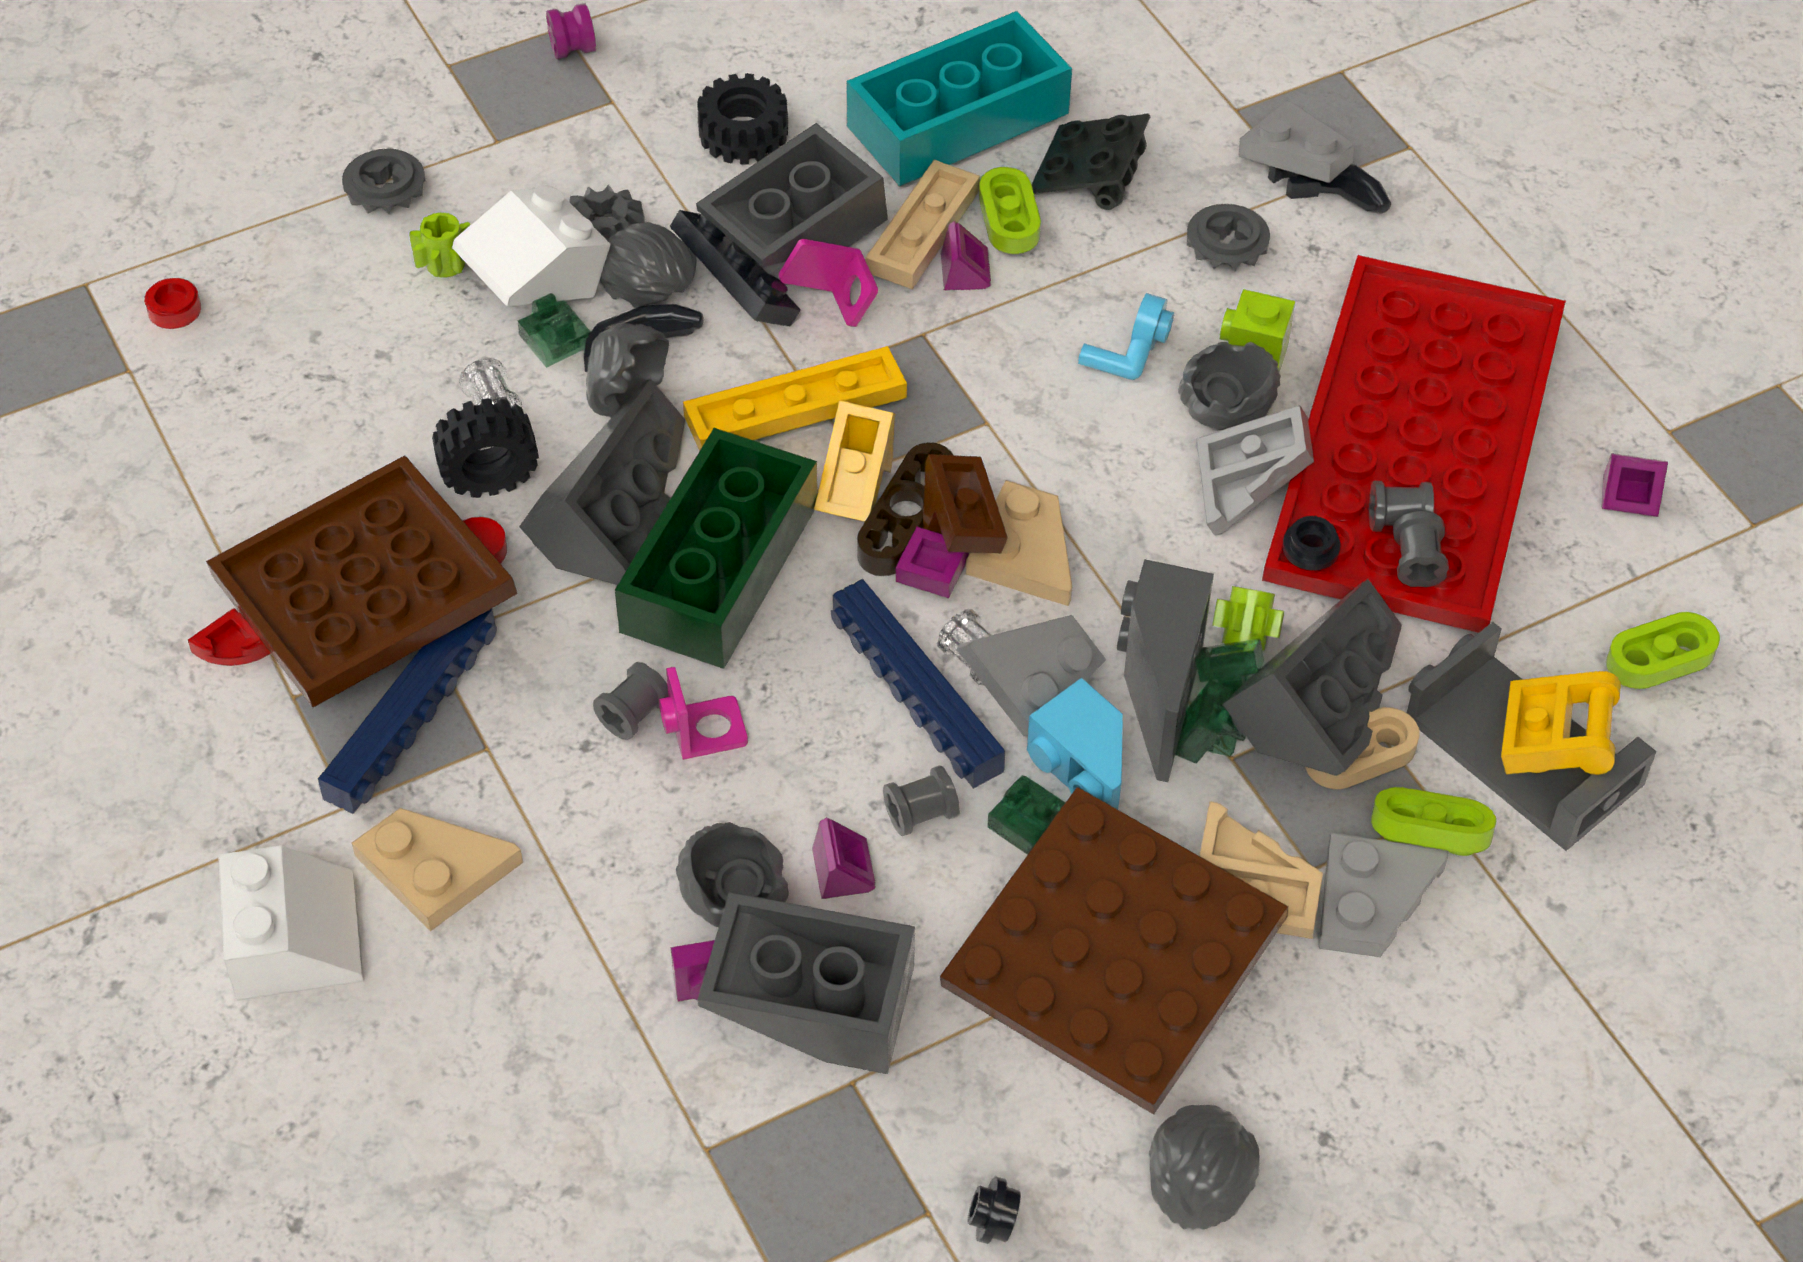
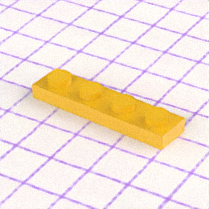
M886 346L683 401L685 420L700 451L713 428L750 440H756L836 418L839 401L872 408L907 398V382L889 347Z

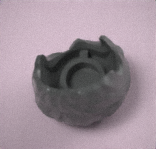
M651 222L637 223L625 227V229L615 233L607 240L611 245L603 266L600 281L612 299L622 298L633 307L638 308L648 304L663 302L673 292L682 293L690 287L696 271L697 258L685 243L667 228Z
M622 323L601 332L594 339L588 362L586 397L590 408L595 413L612 418L642 383L649 379L656 385L662 383L669 349V340L665 338V335L651 326Z
M1219 342L1195 354L1188 361L1178 393L1183 404L1189 408V414L1194 420L1205 426L1224 430L1265 417L1277 398V389L1280 386L1281 375L1278 370V363L1263 347L1253 342H1249L1245 346Z
M731 822L705 826L702 830L690 836V839L686 841L685 847L678 856L676 875L685 903L695 914L701 916L715 927H719L729 892L786 902L789 896L788 883L782 877V870L784 868L783 856L779 849L756 830L740 827Z
M1189 1105L1182 1107L1175 1115L1166 1119L1159 1126L1154 1134L1151 1149L1149 1150L1151 1192L1161 1211L1169 1217L1172 1223H1178L1183 1229H1207L1217 1226L1221 1222L1228 1221L1238 1212L1250 1192L1255 1188L1256 1179L1259 1175L1260 1150L1254 1135L1246 1131L1232 1113L1224 1111L1215 1105Z

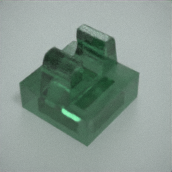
M553 293L532 301V314L517 321L519 336L546 368L584 350L586 338L591 332L565 300L556 302V297Z
M1260 638L1203 647L1196 658L1200 682L1218 680L1223 703L1249 679L1250 674L1258 673L1264 663Z
M1211 679L1187 708L1175 755L1195 764L1198 763L1207 751L1229 757L1232 756L1237 740L1244 741L1246 736L1237 730L1232 717L1222 705L1230 697L1231 688Z
M1022 775L1005 792L1003 799L988 813L987 828L1028 855L1066 802L1027 776Z

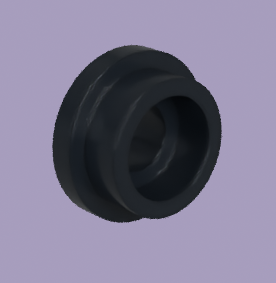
M1306 516L1298 519L1285 532L1282 549L1285 557L1293 565L1305 570H1322L1331 566L1337 560L1341 543L1334 526L1329 521L1317 516Z
M994 1176L988 1188L979 1185L975 1190L969 1208L968 1225L976 1227V1240L978 1242L989 1244L992 1239L1006 1242L1012 1233L1019 1211L1021 1193L1020 1190L1007 1187V1181L1004 1178Z

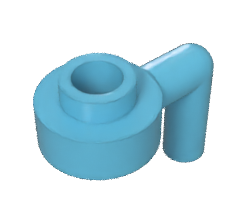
M1149 293L1145 294L1136 316L1126 356L1084 343L1079 355L1078 364L1129 380L1139 378L1145 367L1149 352L1154 348L1156 341L1165 343L1169 336L1174 312L1166 310L1168 299Z

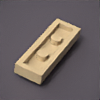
M933 160L865 257L871 274L913 289L942 247L948 225L954 221L959 222L978 194L980 175Z

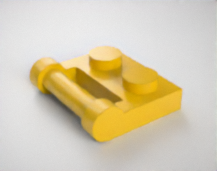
M1594 671L1510 681L1501 752L1506 774L1542 773L1549 770L1576 767L1596 775L1610 771L1615 763V745L1610 740L1613 707L1620 700L1621 682L1618 677L1607 671ZM1586 702L1589 704L1586 736L1570 737L1573 704Z

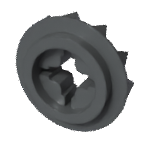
M378 149L366 152L352 160L342 176L343 189L347 193L351 205H363L367 213H371L377 208H384L390 214L392 207L397 205L409 208L411 198L423 196V182L426 181L424 168L420 161L413 155L397 149ZM392 176L393 183L384 184L386 180H390ZM376 184H384L382 188L376 187Z
M608 184L603 191L596 192L587 187L584 197L570 196L569 202L583 217L592 222L593 227L606 240L629 225L645 222L641 201L632 199L628 189L615 193ZM608 212H612L611 218L603 215L607 214ZM594 214L601 215V217L594 219Z
M1216 204L1198 211L1189 221L1187 246L1194 248L1196 260L1210 259L1213 269L1221 264H1229L1234 271L1238 269L1241 263L1255 266L1259 256L1267 254L1270 241L1269 227L1259 214L1249 208L1235 204ZM1232 230L1235 231L1234 237L1236 238L1232 239L1229 244L1220 242L1227 235H1230Z

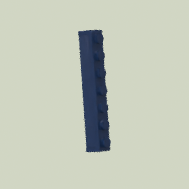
M864 579L833 594V610H831V618L838 629H844L850 636L854 649L859 654L863 653L867 657L875 675L878 678L883 677L889 684L894 698L899 703L903 702L910 710L914 723L919 728L924 727L930 735L935 749L939 753L944 752L950 759L952 768L957 776L961 779L965 778L974 789L1002 774L1005 765L1004 748Z
M493 609L484 612L423 646L332 762L318 777L324 801L353 814L362 803L365 804L371 799L376 784L383 776H388L392 772L396 758L403 749H409L416 739L417 731L423 723H428L433 719L440 701L444 696L448 697L453 693L457 685V679L464 670L468 671L473 667L477 654L484 644L489 645L493 641L497 631Z

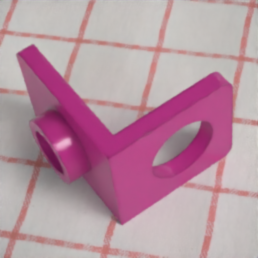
M801 239L797 242L778 273L782 283L832 291L848 326L856 327L878 293V287L861 250L857 248ZM858 277L861 283V292L856 304L852 305L850 289L853 281Z
M666 668L668 697L659 699V708L665 733L675 732L682 760L737 749L748 744L747 733L736 697L726 696L686 705L676 668ZM707 715H721L730 722L731 726L728 732L717 738L705 737L696 729L697 723Z

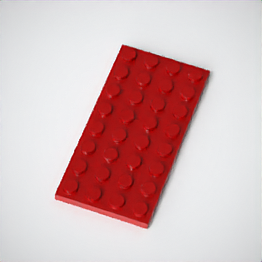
M1357 255L1308 419L1314 462L1289 482L1264 566L1262 581L1341 600L1360 583L1368 579L1394 613L1477 633L1487 627L1492 617L1566 301ZM1373 481H1382L1385 487L1418 488L1421 482L1432 483L1434 513L1442 518L1445 526V535L1440 541L1441 553L1448 559L1449 565L1447 577L1441 583L1431 587H1410L1398 579L1397 567L1401 558V546L1394 540L1393 526H1384L1381 532H1374L1370 528L1369 501ZM1302 517H1321L1334 526L1341 546L1339 556L1331 566L1322 570H1305L1293 565L1285 557L1282 549L1284 534Z

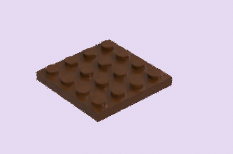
M405 455L206 561L214 580L249 623L256 635L312 708L518 594L511 575Z
M1076 787L940 975L941 986L1154 1115L1288 917V906Z

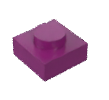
M916 527L896 566V582L949 598L966 564L969 553L948 552L942 534Z
M715 940L670 947L677 1001L698 1000Z

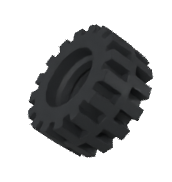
M745 73L744 78H738L737 74L728 75V81L718 78L713 81V88L706 86L702 90V96H699L697 102L699 138H701L703 148H709L711 156L717 158L723 155V162L731 164L734 159H740V165L749 164V159L755 158L758 162L766 157L767 153H772L779 146L786 143L788 135L787 99L785 93H781L780 86L776 83L770 86V79L762 76L759 80H755L754 74ZM737 117H751V118H754V119H751V120H748V121H736V120H732L733 118H737Z
M491 398L481 399V404L474 405L472 401L462 404L463 410L461 411L455 408L446 413L448 420L440 419L436 424L437 431L433 432L432 435L437 465L444 484L448 488L454 487V491L457 494L463 496L469 491L471 497L480 498L484 492H489V496L498 495L499 490L504 488L510 492L517 488V481L525 483L530 478L529 471H535L538 466L537 459H539V454L530 419L527 413L524 414L523 409L517 404L511 407L509 401L500 399L497 404H493Z

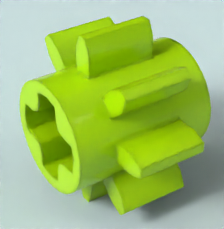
M443 212L434 213L423 218L420 224V231L414 230L409 233L415 267L423 268L426 266L429 273L434 275V277L441 278L452 277L462 273L465 261L454 251L452 246L454 239L471 224L469 222L459 224L455 216Z
M1232 586L1229 601L1217 599L1212 626L1224 628L1222 643L1265 651L1267 636L1280 638L1285 611L1272 609L1275 594Z

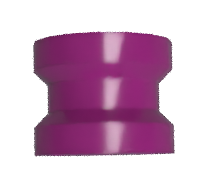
M586 3L577 4L572 11L562 13L558 9L546 11L548 34L556 59L566 58L571 51L581 50L585 54L596 51L593 23Z

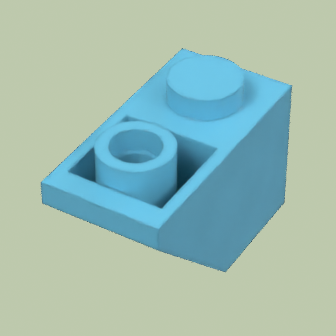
M1080 678L1029 716L1027 751L1034 764L1045 773L1051 772L1069 788L1071 794L1076 787H1079L1118 810L1122 778L1123 714L1084 679Z

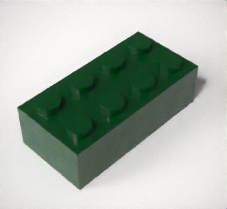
M713 428L615 588L619 633L724 669L815 511L814 507L818 494L817 461Z

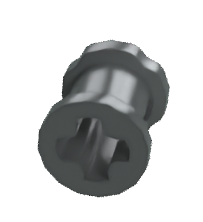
M1373 481L1371 484L1369 523L1371 530L1374 532H1381L1384 526H1393L1397 519L1410 512L1427 511L1434 513V492L1431 482H1421L1418 488L1385 487L1382 481Z
M1416 511L1405 514L1397 519L1393 525L1394 540L1401 546V558L1397 567L1398 579L1410 587H1431L1441 583L1446 579L1447 571L1449 570L1448 559L1441 553L1440 541L1445 535V526L1442 518L1432 512Z
M636 662L627 669V678L611 693H602L594 699V712L599 721L613 735L628 740L638 732V723L654 708H659V699L668 697V686L656 670L650 668L645 663Z
M939 765L931 768L929 776L903 786H898L896 783L891 782L883 787V797L888 815L895 830L902 837L911 834L913 826L943 815L950 820L958 817L960 814L956 789L943 766Z

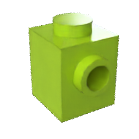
M1243 289L1236 310L1226 309L1220 331V340L1228 341L1229 344L1245 346L1247 343L1253 342L1263 347L1278 363V370L1280 371L1289 344L1295 301Z

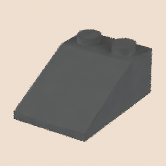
M817 123L696 203L698 212L762 267L786 262L797 242L801 239L849 247L888 220L883 176Z
M1144 559L1138 582L1128 580L1125 587L1121 606V615L1125 616L1123 617L1119 632L1117 650L1126 652L1124 678L1156 780L1169 782L1204 645L1214 574Z
M729 892L698 996V1006L823 1062L888 1074L914 969L915 926Z

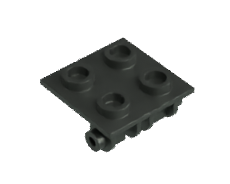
M1149 113L1131 116L1116 115L1108 119L1084 122L1075 120L1059 125L1031 184L1033 193L1090 187L1096 198V204L1100 208L1111 210L1119 206L1124 199L1125 186L1131 183L1133 174L1138 167V159L1147 147L1144 131L1150 120Z

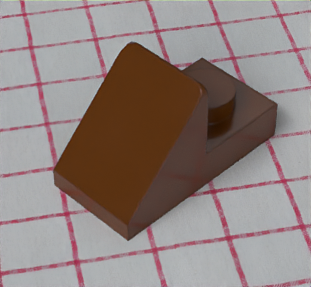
M929 454L925 464L923 529L942 534L948 552L1001 554L1008 539L982 457Z

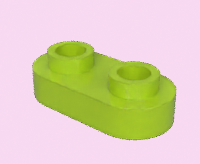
M997 167L987 171L980 179L979 203L990 243L996 249L1009 254H1020L1030 251L1039 242L1041 219L1030 179L1025 173L1012 167Z
M1692 612L1675 613L1617 634L1612 640L1606 658V666L1608 672L1617 676L1622 685L1634 689L1650 688L1708 667L1714 659L1720 642V635L1716 626L1700 614ZM1680 647H1686V648L1690 649L1691 651L1683 650V649L1680 648Z
M1392 787L1384 789L1376 795L1371 824L1375 831L1387 841L1447 850L1455 855L1468 856L1482 852L1490 847L1496 826V816L1489 807L1476 800L1404 787Z

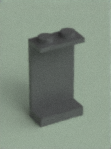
M1492 622L1477 635L1467 634L1462 637L1452 648L1449 656L1436 667L1427 665L1416 674L1408 689L1411 696L1407 714L1416 721L1419 730L1556 844L1567 851L1645 785L1657 751L1637 737L1619 753L1615 754L1613 768L1604 774H1590L1580 767L1549 770L1542 773L1506 774L1501 752L1510 681L1522 680V678L1494 657L1502 628ZM1571 719L1570 737L1586 736V730Z

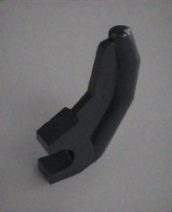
M1350 164L1330 183L1269 166L1268 179L1273 183L1283 178H1290L1288 179L1286 195L1290 199L1318 197L1321 192L1339 194L1366 211L1376 210L1380 214L1388 211L1391 206V201L1382 184L1354 164Z
M677 304L647 305L601 321L596 324L586 338L583 357L585 372L588 371V362L594 339L601 332L608 330L614 325L622 323L643 324L651 326L663 333L665 338L690 335L694 332V329H700L703 325V314Z

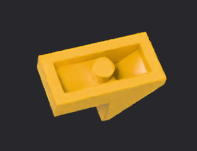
M839 401L814 510L857 521H866L876 505L883 472L891 473L895 424L894 413Z

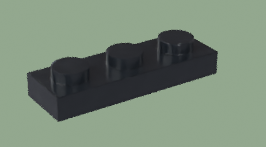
M679 210L669 227L752 319L758 322L790 327L801 309L786 294L788 291L787 286L775 276L768 274L757 261L702 214Z

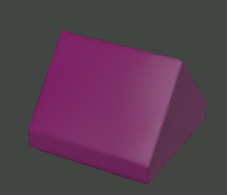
M956 221L950 223L941 250L944 291L986 289L991 286L988 247Z
M1611 453L1603 475L1602 509L1658 517L1668 461Z
M827 817L821 820L812 847L821 899L869 893L874 890L875 878L866 837Z

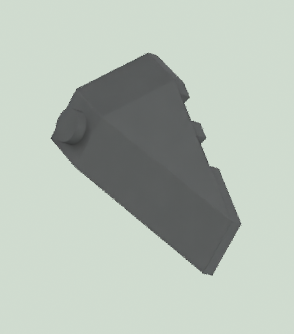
M651 379L642 383L541 495L519 527L556 569L618 585L669 502L670 497L664 493L668 472L676 468L685 419Z
M1367 579L1355 587L1247 679L1222 705L1232 717L1237 730L1247 737L1258 753L1337 776L1346 771L1370 744L1373 731L1367 726L1370 717L1369 712H1373L1380 707L1383 695L1377 688L1381 674L1391 667L1402 624Z

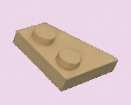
M1005 480L996 503L1008 539L1001 554L970 553L966 560V575L1069 606L1072 595V581L1058 496Z
M1209 801L1200 857L1287 905L1288 917L1277 933L1313 939L1323 873L1300 857L1286 854L1280 848L1278 842L1260 830L1254 834L1229 817L1228 809L1220 803Z
M402 808L396 810L352 842L355 857L430 931L523 863L521 849L514 843Z

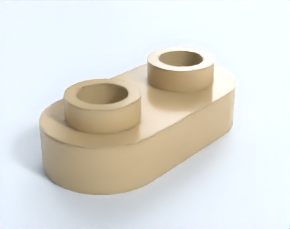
M1382 707L1369 712L1370 717L1367 726L1373 731L1370 744L1346 771L1337 776L1305 767L1306 771L1316 783L1323 787L1344 789L1401 768L1413 759L1420 735L1416 721L1406 712L1391 707ZM1386 742L1393 745L1394 747L1386 748L1381 746L1379 743Z

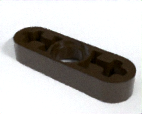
M927 442L918 444L910 449L864 522L857 536V559L860 566L866 572L876 576L896 574V566L916 527L923 528L924 485L920 484L921 472H925V464L929 454L953 455L944 445ZM910 501L918 504L921 510L915 515L902 516L895 513L891 508L899 502ZM888 531L893 533L892 547L885 546L881 552L874 550L880 549L888 538Z

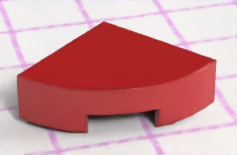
M235 608L188 639L190 650L195 656L217 665L234 666L248 664L271 654L242 614Z

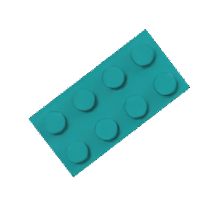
M1014 11L847 80V127L899 186H902L922 177L933 160L948 165L1069 114L1072 67L1018 11Z

